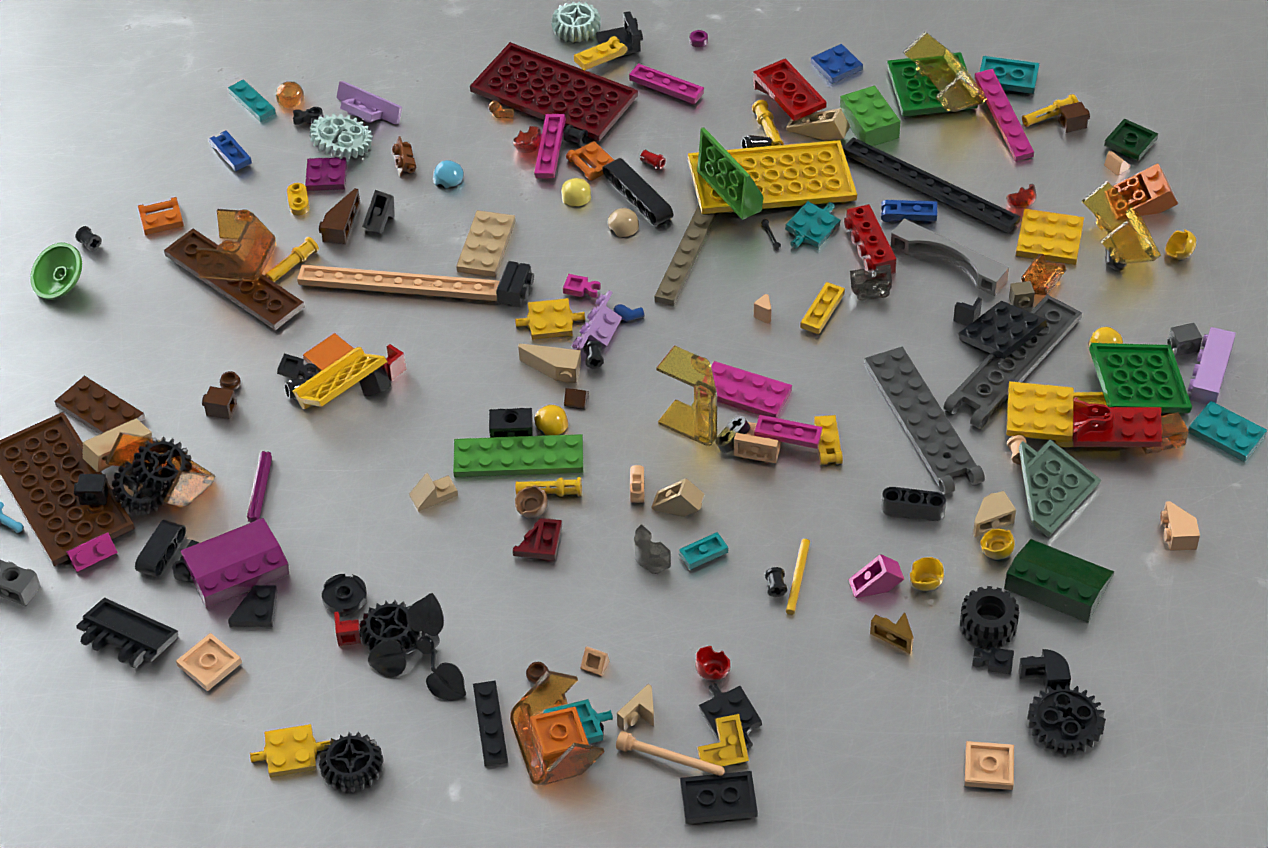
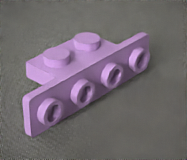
M339 82L337 99L341 100L340 109L347 111V114L358 116L363 121L369 123L382 118L395 125L399 124L402 111L401 106L347 82Z
M609 290L605 295L601 294L596 300V309L593 308L587 316L589 319L588 323L585 322L579 331L581 336H578L571 345L574 348L573 350H581L587 339L600 342L602 349L608 345L622 319L620 315L606 306L613 293Z

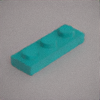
M244 79L228 87L229 94L258 121L261 122L276 114L275 108Z

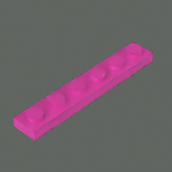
M990 69L975 73L974 79L1015 162L1034 157V151L994 70Z

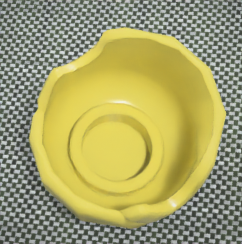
M572 178L562 185V199L565 204L578 207L585 205L591 200L590 185L584 179Z

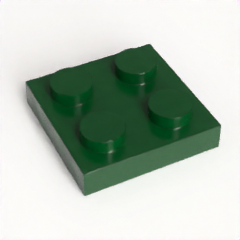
M1124 118L1106 138L1104 146L1139 161L1156 142L1158 133Z

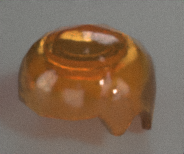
M284 82L276 89V101L285 108H293L304 101V91L296 82Z

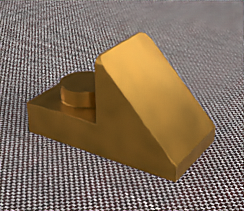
M906 613L902 614L896 624L887 618H882L875 614L871 620L870 634L910 654L913 649L914 637Z

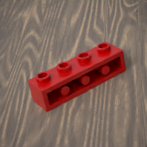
M870 204L847 209L844 225L846 230L850 231L852 242L857 245L858 255L863 258L866 271L870 272L872 278L896 273L897 259Z

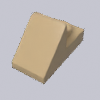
M426 473L409 495L417 510L421 511L458 496V491L449 475L432 481L429 474Z
M647 684L617 712V726L623 731L630 725H635L640 717L654 726L651 685Z

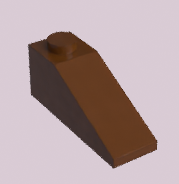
M354 188L325 214L323 222L319 223V233L322 234L323 242L346 244L360 206L358 189Z

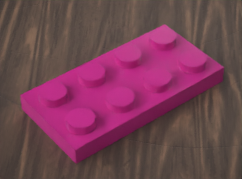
M714 361L698 389V396L758 415L778 418L792 391V385Z

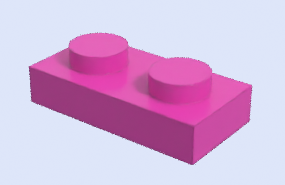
M109 533L100 535L66 551L76 572L118 553Z

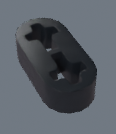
M738 416L733 418L716 438L715 443L722 453H728L734 449L736 433L747 434L749 432L750 425L745 417Z

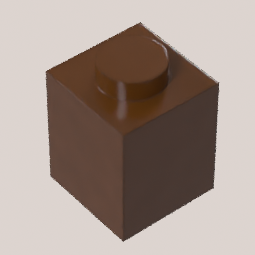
M1082 102L1060 106L1058 122L1065 133L1087 128L1090 113Z
M210 386L207 394H204L202 398V406L205 408L206 416L231 419L237 405L234 390Z

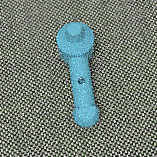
M0 502V522L13 529L16 533L22 532L24 528L22 523L16 522L4 515L2 512L4 504Z

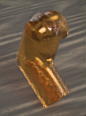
M497 101L489 103V110L496 118H514V109H504Z

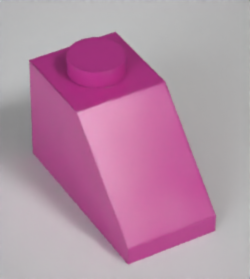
M880 554L848 580L854 597L861 598L889 592L902 582L904 577L897 561Z

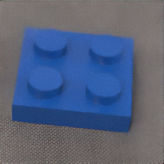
M842 44L811 57V64L832 84L863 70V64Z

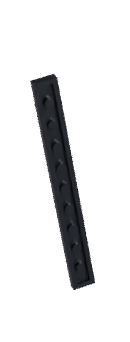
M854 137L843 147L846 156L1007 233H1010L1020 222L1019 215Z

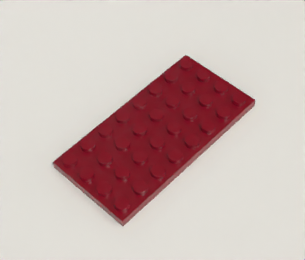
M511 42L470 85V92L545 120L546 114H565L564 128L571 124L576 129H585L588 131V137L600 141L638 97V90L586 70L584 71L578 67Z

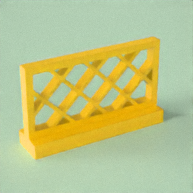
M356 347L294 389L293 393L302 409H307L311 405L322 407L381 367L387 360L385 356L366 354L362 347Z

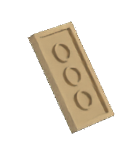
M477 210L456 265L457 272L496 277L515 224V215Z

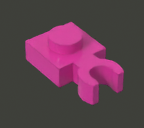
M568 274L563 286V294L583 297L584 293L592 298H597V290L601 289V283L598 281L588 282V277Z

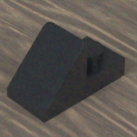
M375 190L362 227L382 234L388 216L392 218L395 216L394 196Z

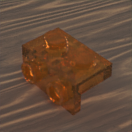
M1038 254L1022 275L1021 280L1022 282L1031 281L1035 294L1047 295L1065 273L1066 267L1064 263H1047L1044 254Z

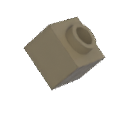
M1031 281L1011 283L1009 292L1011 305L1018 308L1033 307L1035 292Z

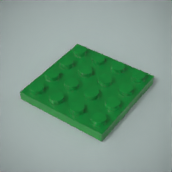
M961 52L887 60V68L902 117L978 108V101Z
M1091 343L1089 351L1108 407H1161V413L1191 412L1192 405L1171 345Z

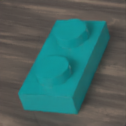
M718 532L679 549V556L689 570L728 553V546Z

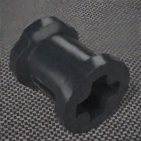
M570 124L564 131L563 139L567 142L578 143L579 146L583 147L588 139V131L576 129Z
M88 226L79 228L75 234L76 240L79 243H84L90 251H95L101 245V237L93 234Z
M589 341L584 345V352L587 355L585 364L592 369L599 368L604 364V358L601 356L602 345L598 341Z
M772 567L765 572V579L769 584L767 588L769 596L781 597L787 593V586L783 580L785 572L780 567Z

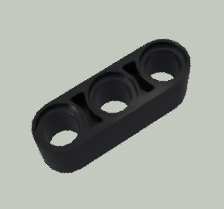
M887 487L883 490L881 510L886 515L939 521L944 518L946 497L942 493L901 487Z
M162 520L138 555L135 562V570L153 577H159L182 543L186 534V527L168 520Z

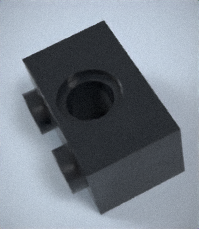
M532 408L489 409L490 438L533 436Z

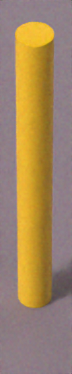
M808 539L801 540L786 613L789 615L795 613L810 540Z

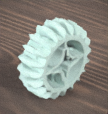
M572 1L571 4L565 3L564 6H559V9L554 11L551 18V25L555 36H559V39H564L565 42L572 41L574 43L578 41L580 43L582 40L587 42L588 38H594V35H596L601 27L600 13L593 5L588 6L587 2L581 4L580 1L578 3Z

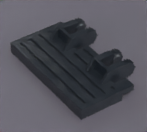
M105 597L84 614L83 620L76 625V629L85 632L81 636V644L87 646L93 641L92 648L96 651H99L107 643L121 649L117 659L124 663L131 657L129 664L133 668L138 667L145 660L152 662L178 638V630Z

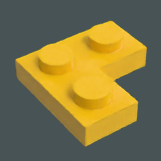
M739 714L716 718L715 722L720 742L697 747L699 760L722 767L749 761Z

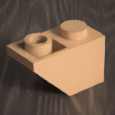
M1166 502L1164 511L1160 512L1161 524H1165V542L1169 543L1170 550H1196L1200 538L1197 519L1172 502Z

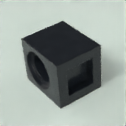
M106 474L79 475L78 483L74 484V495L78 496L80 505H106L110 489Z

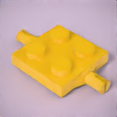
M568 298L528 302L529 312L527 318L515 319L516 327L528 326L531 331L532 340L573 336V321H585V312L572 313Z
M311 724L265 731L264 751L250 753L251 763L265 760L268 765L270 778L317 770V752L324 751V745L331 744L330 740L316 742L313 737Z

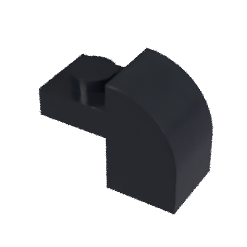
M1042 649L1041 657L1028 656L1020 658L1018 670L1020 679L1043 678L1045 693H1047L1048 686L1053 690H1056L1057 684L1060 685L1061 689H1065L1066 684L1070 686L1071 675L1069 665L1061 654L1053 650Z

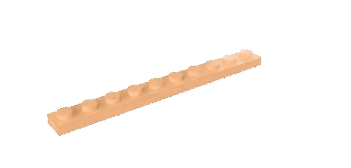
M301 265L297 278L298 285L497 301L496 290L500 282L497 280Z

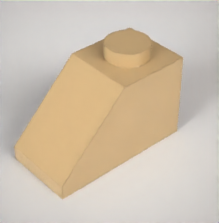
M686 478L657 491L651 508L655 511L684 517L700 510L704 493Z
M1004 491L992 493L984 497L974 521V537L983 535L991 529H1000L1014 524L1016 508Z

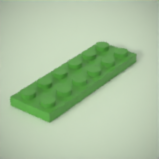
M583 434L454 439V477L583 473Z

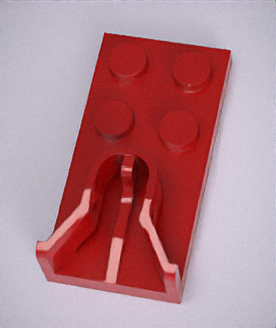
M786 58L753 71V88L769 95L793 121L822 110L827 106L826 100Z
M1078 397L1073 399V447H1162L1161 407H1108L1103 404H1089L1078 400Z

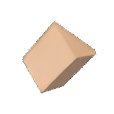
M1112 151L1108 152L1104 166L1116 175H1120L1130 168V165Z
M764 294L754 303V318L765 323L771 322V304L768 294Z
M586 646L580 669L602 676L610 662L608 654Z

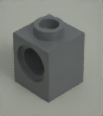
M1195 323L1171 327L1169 337H1167V344L1171 345L1175 356L1199 352L1203 337Z

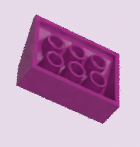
M264 518L181 550L182 557L206 608L248 592L254 585H265L289 575L287 559Z

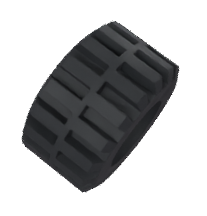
M987 586V589L979 587L977 591L972 590L969 592V596L966 595L964 602H962L960 615L961 632L966 634L965 638L968 641L972 640L974 645L980 644L982 648L987 649V646L997 648V645L1005 646L1006 641L1010 642L1016 634L1019 605L1016 604L1014 597H1010L1009 592H1002V588L992 589V586ZM992 615L997 617L998 619L987 620L982 618L981 616Z

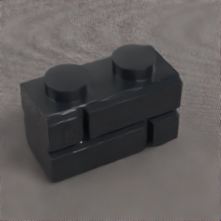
M513 261L507 262L496 290L497 302L499 304H510L511 306L520 307L523 299H527L529 293L528 286L534 282V273L531 272L530 264H519Z

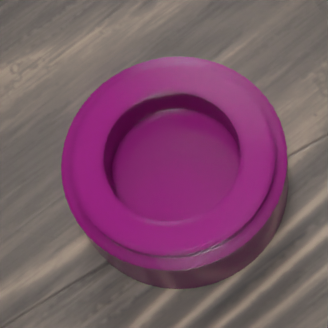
M695 30L690 33L689 42L694 47H703L708 43V34L702 30Z

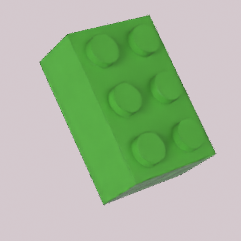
M875 85L840 96V108L850 125V129L858 140L871 146H876L899 138L901 121Z

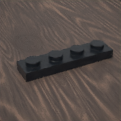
M496 680L474 683L473 690L484 766L508 763Z

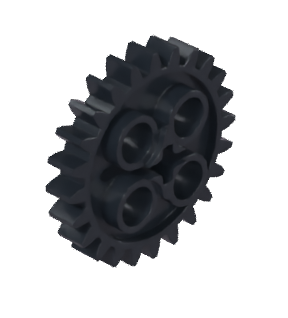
M1057 684L1056 690L1048 686L1047 693L1040 691L1039 697H1033V703L1029 705L1027 716L1029 720L1028 728H1032V736L1038 735V743L1046 741L1045 748L1053 745L1054 752L1062 748L1064 754L1067 753L1068 749H1071L1076 754L1077 748H1080L1083 752L1086 751L1087 745L1092 748L1094 741L1099 742L1100 736L1103 735L1106 721L1103 718L1105 711L1100 710L1101 703H1094V695L1087 697V690H1084L1082 693L1078 692V686L1074 690H1070L1069 684H1066L1065 689H1061L1060 685Z

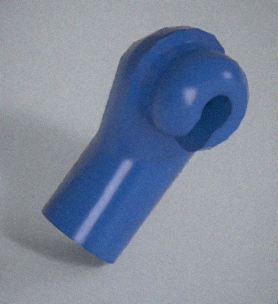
M622 304L614 307V312L620 315L622 320L626 322L645 316L642 307L633 310Z

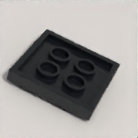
M1001 300L958 334L960 340L1005 359L1048 325L1045 318Z

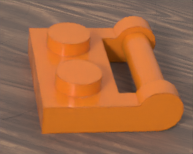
M595 141L577 150H570L566 154V159L577 165L590 181L604 175L602 167L614 161ZM581 158H583L592 168H590L584 161H582Z
M173 197L169 201L147 206L143 204L138 205L145 235L184 226L177 197ZM173 208V209H170V210H166V211H162V212H158V213H153V214L146 215L147 213H151V212H156V211H160V210H165V209Z

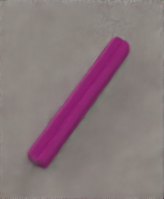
M262 451L259 456L247 512L248 522L250 523L260 518L272 461L271 452Z

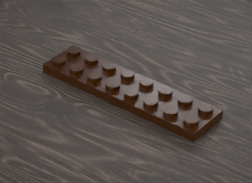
M194 228L164 249L166 257L274 330H277L305 308L302 300Z

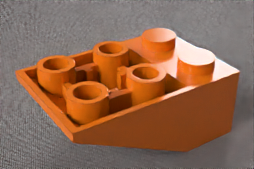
M1158 163L1104 190L1116 219L1158 214L1178 204L1169 182Z

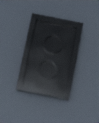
M752 771L724 773L722 776L713 774L680 778L685 824L758 817Z

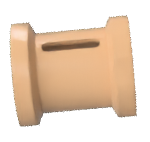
M1016 435L1007 441V446L1012 451L1011 458L1013 463L1021 464L1019 445L1022 441L1026 443L1024 436Z

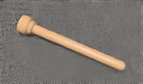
M624 731L619 733L616 741V749L624 752L634 749L718 776H722L725 772L722 766L637 741L635 737H632L631 733Z

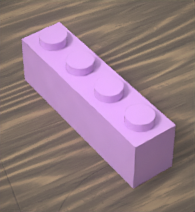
M1211 327L1209 335L1204 334L1201 346L1205 348L1204 350H1199L1197 361L1200 364H1195L1192 375L1196 378L1195 380H1190L1188 391L1192 392L1190 401L1206 405L1210 401L1217 402L1232 351L1235 332Z

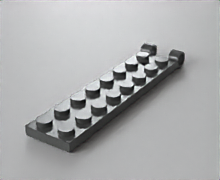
M1047 294L1030 313L1045 318L1048 326L1005 359L990 354L955 392L946 399L943 408L955 414L962 402L977 409L971 417L970 424L982 429L988 418L1007 399L1009 381L1022 382L1082 318V312Z
M903 346L864 358L866 368L922 458L941 493L945 495L954 492L955 484L952 478L965 473L972 485L984 482L985 476L982 468L974 462Z

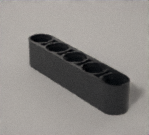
M618 158L602 167L605 178L652 225L658 226L673 218L674 214L671 206L622 158Z

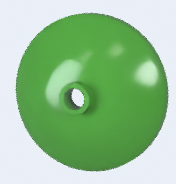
M65 242L52 244L43 250L31 269L30 283L33 291L46 300H55L70 292L81 275L82 257L80 252L74 246Z

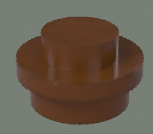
M228 371L222 374L219 383L221 388L235 390L240 386L241 380L235 372Z
M533 662L526 670V677L533 684L544 683L549 677V669L542 662Z

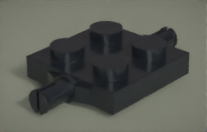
M717 683L709 685L708 688L714 697L700 704L699 709L716 739L720 742L715 719L739 714L746 749H748V746L751 748L753 743L749 739L748 734L762 726V720L742 687L738 686L722 693Z

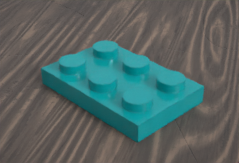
M983 56L980 72L993 69L1003 90L1034 94L1039 63Z
M1212 401L1206 405L1188 428V433L1244 462L1265 438L1268 431Z

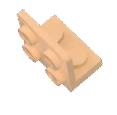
M748 422L750 430L747 434H735L734 456L770 463L777 462L782 442L754 436L757 423Z

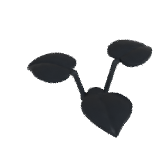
M429 593L412 604L407 612L409 626L414 631H422V636L417 641V644L402 652L398 641H381L369 653L368 663L383 676L396 677L402 674L406 668L407 663L403 656L410 654L416 649L423 654L431 653V671L433 673L426 678L429 691L440 699L458 700L466 696L464 677L460 669L456 665L447 662L441 663L435 668L437 654L435 648L440 643L438 634L443 629L444 616L437 598L433 593Z

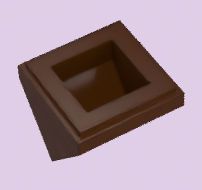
M565 388L564 406L585 409L589 391Z

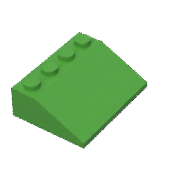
M704 127L701 128L697 172L742 220L762 211L764 198L751 176Z

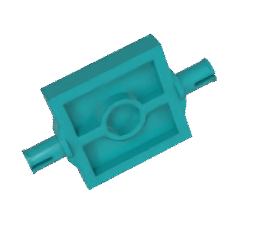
M808 201L788 221L785 230L796 237L790 243L794 249H797L802 242L819 248L840 226L841 220L830 214L835 209L834 204L829 202L821 209Z
M589 699L543 710L544 714L576 707L589 744L603 741L600 722L613 720L611 710L597 713L591 707Z

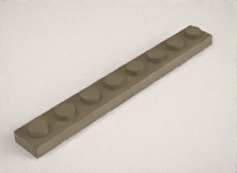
M698 204L654 296L655 302L671 306L675 305L718 213L702 214Z

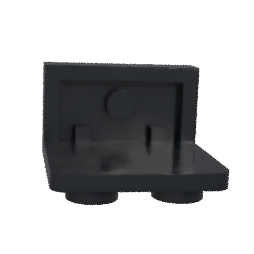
M630 11L623 12L624 27L596 33L599 44L607 42L612 36H616L620 43L627 47V52L624 55L641 52L640 41H643L641 29L638 30L637 19L633 18Z

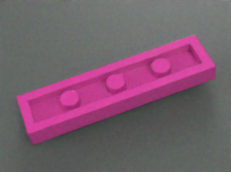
M639 63L629 74L630 81L696 104L704 94V87Z
M546 114L534 171L535 178H555L566 121L565 114Z

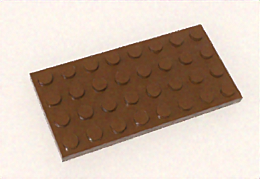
M64 412L0 440V477L54 567L70 560L66 551L100 535L109 533L112 540L135 529L129 515L124 508H121V503L115 501L116 496L112 494L111 487L106 505H80L78 496L74 495V484L78 483L79 475L102 474V472H97L83 459V442Z

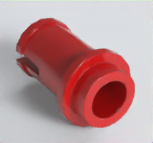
M643 150L640 155V161L654 166L655 169H662L665 166L666 159L661 154L656 155L648 150Z

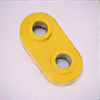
M302 183L289 185L287 196L290 212L298 216L306 214L309 211L306 186Z

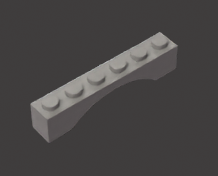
M903 219L891 233L890 247L906 255H930L950 261L968 273L978 289L993 296L1001 290L1008 280L1009 267L906 219Z

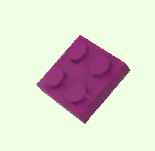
M339 157L307 159L306 190H345L346 157L342 159Z

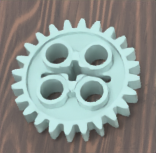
M332 113V117L325 114L324 118L319 116L318 120H314L309 137H311L310 141L314 142L313 146H319L318 151L325 150V155L331 153L333 158L339 155L340 159L343 156H346L347 159H350V156L357 158V155L363 156L364 152L367 153L368 149L371 148L373 136L371 131L368 130V126H363V122H356L357 118L350 119V115L345 118L342 114L338 117L334 113Z

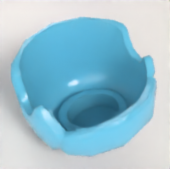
M450 160L442 161L435 167L433 181L436 186L442 184L446 189L457 186L462 182L464 176L463 169L456 162Z

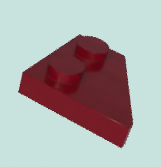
M540 518L534 524L533 529L524 535V540L521 544L514 546L513 556L555 560L562 530V520Z

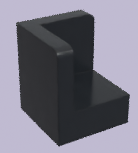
M978 297L973 306L964 302H957L954 308L953 321L968 326L978 319L981 314L982 298Z
M384 364L359 381L364 396L380 393L391 387Z

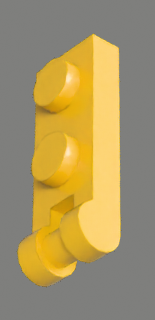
M612 36L605 43L574 54V62L585 71L624 55L627 52V47L620 43L616 36Z
M836 415L814 416V425L822 427V435L818 445L820 465H827L829 462L843 464Z

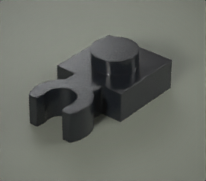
M284 353L277 369V374L293 379H298L299 375L303 376L304 379H311L313 374L308 372L316 373L317 366L311 363L305 365L304 359Z
M991 647V651L986 652L982 648H974L973 656L981 658H973L972 666L983 667L987 665L990 672L1011 675L1014 650Z

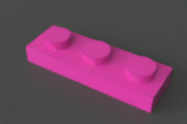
M759 415L754 431V436L770 438L779 442L818 449L822 435V427L764 415Z

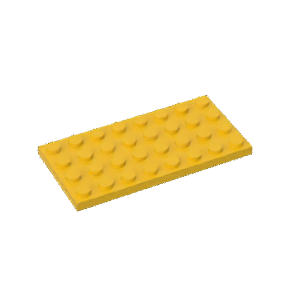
M840 140L726 150L751 176L764 198L762 209L805 205L808 201L812 204L857 200V192ZM699 152L688 153L687 159L701 213L710 214L734 211L697 172Z

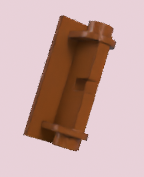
M399 136L396 144H393L392 154L395 156V167L398 169L399 176H402L403 171L414 173L417 167L413 158L411 144L402 142L401 136Z

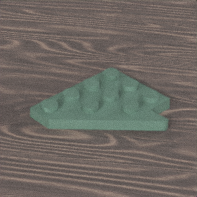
M1051 440L1038 452L1022 441L1019 445V453L1031 524L1049 538L1100 484L1101 479Z

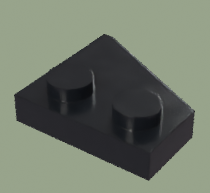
M254 585L228 619L229 627H273L277 586Z

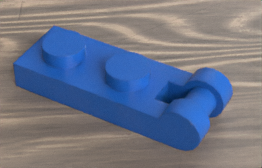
M226 130L217 137L209 138L211 147L219 152L234 171L252 164L251 157Z
M884 200L881 203V220L884 222L903 219L937 221V201Z

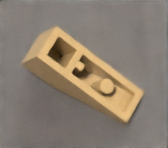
M841 108L815 112L796 121L791 119L786 126V130L789 132L825 141L844 139L850 128Z
M519 343L520 361L554 380L577 383L581 368L580 350Z

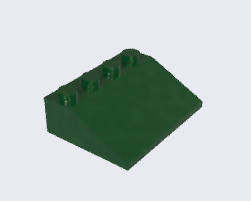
M1030 539L1015 556L1006 572L1004 589L1089 623L1114 575V571Z

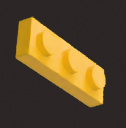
M826 282L800 322V328L820 334L844 296L845 288Z

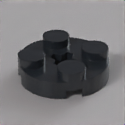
M338 574L325 582L321 596L327 610L332 613L339 612L340 617H345L347 614L358 611L367 603L366 585L356 575L352 574L353 577L345 576V574ZM341 592H344V593H348V592H349V594H348L347 596H345V597H341V594H340V593H341Z

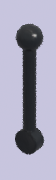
M763 219L761 224L766 228L773 242V249L776 251L780 250L781 244L776 241L769 227V221Z

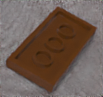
M85 375L54 401L56 407L98 434H102L136 418L140 422L145 419L142 411Z

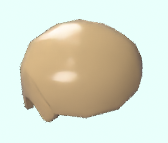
M616 209L608 217L610 231L613 230L617 237H628L634 235L639 230L637 215L630 209Z

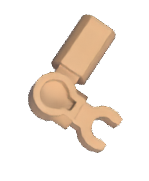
M641 465L630 467L631 503H644V467Z

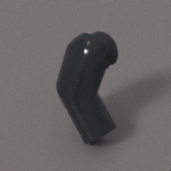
M1109 246L1105 248L1106 265L1115 271L1124 270L1127 266V261L1125 259L1122 260V257L1118 259L1115 257L1114 247Z

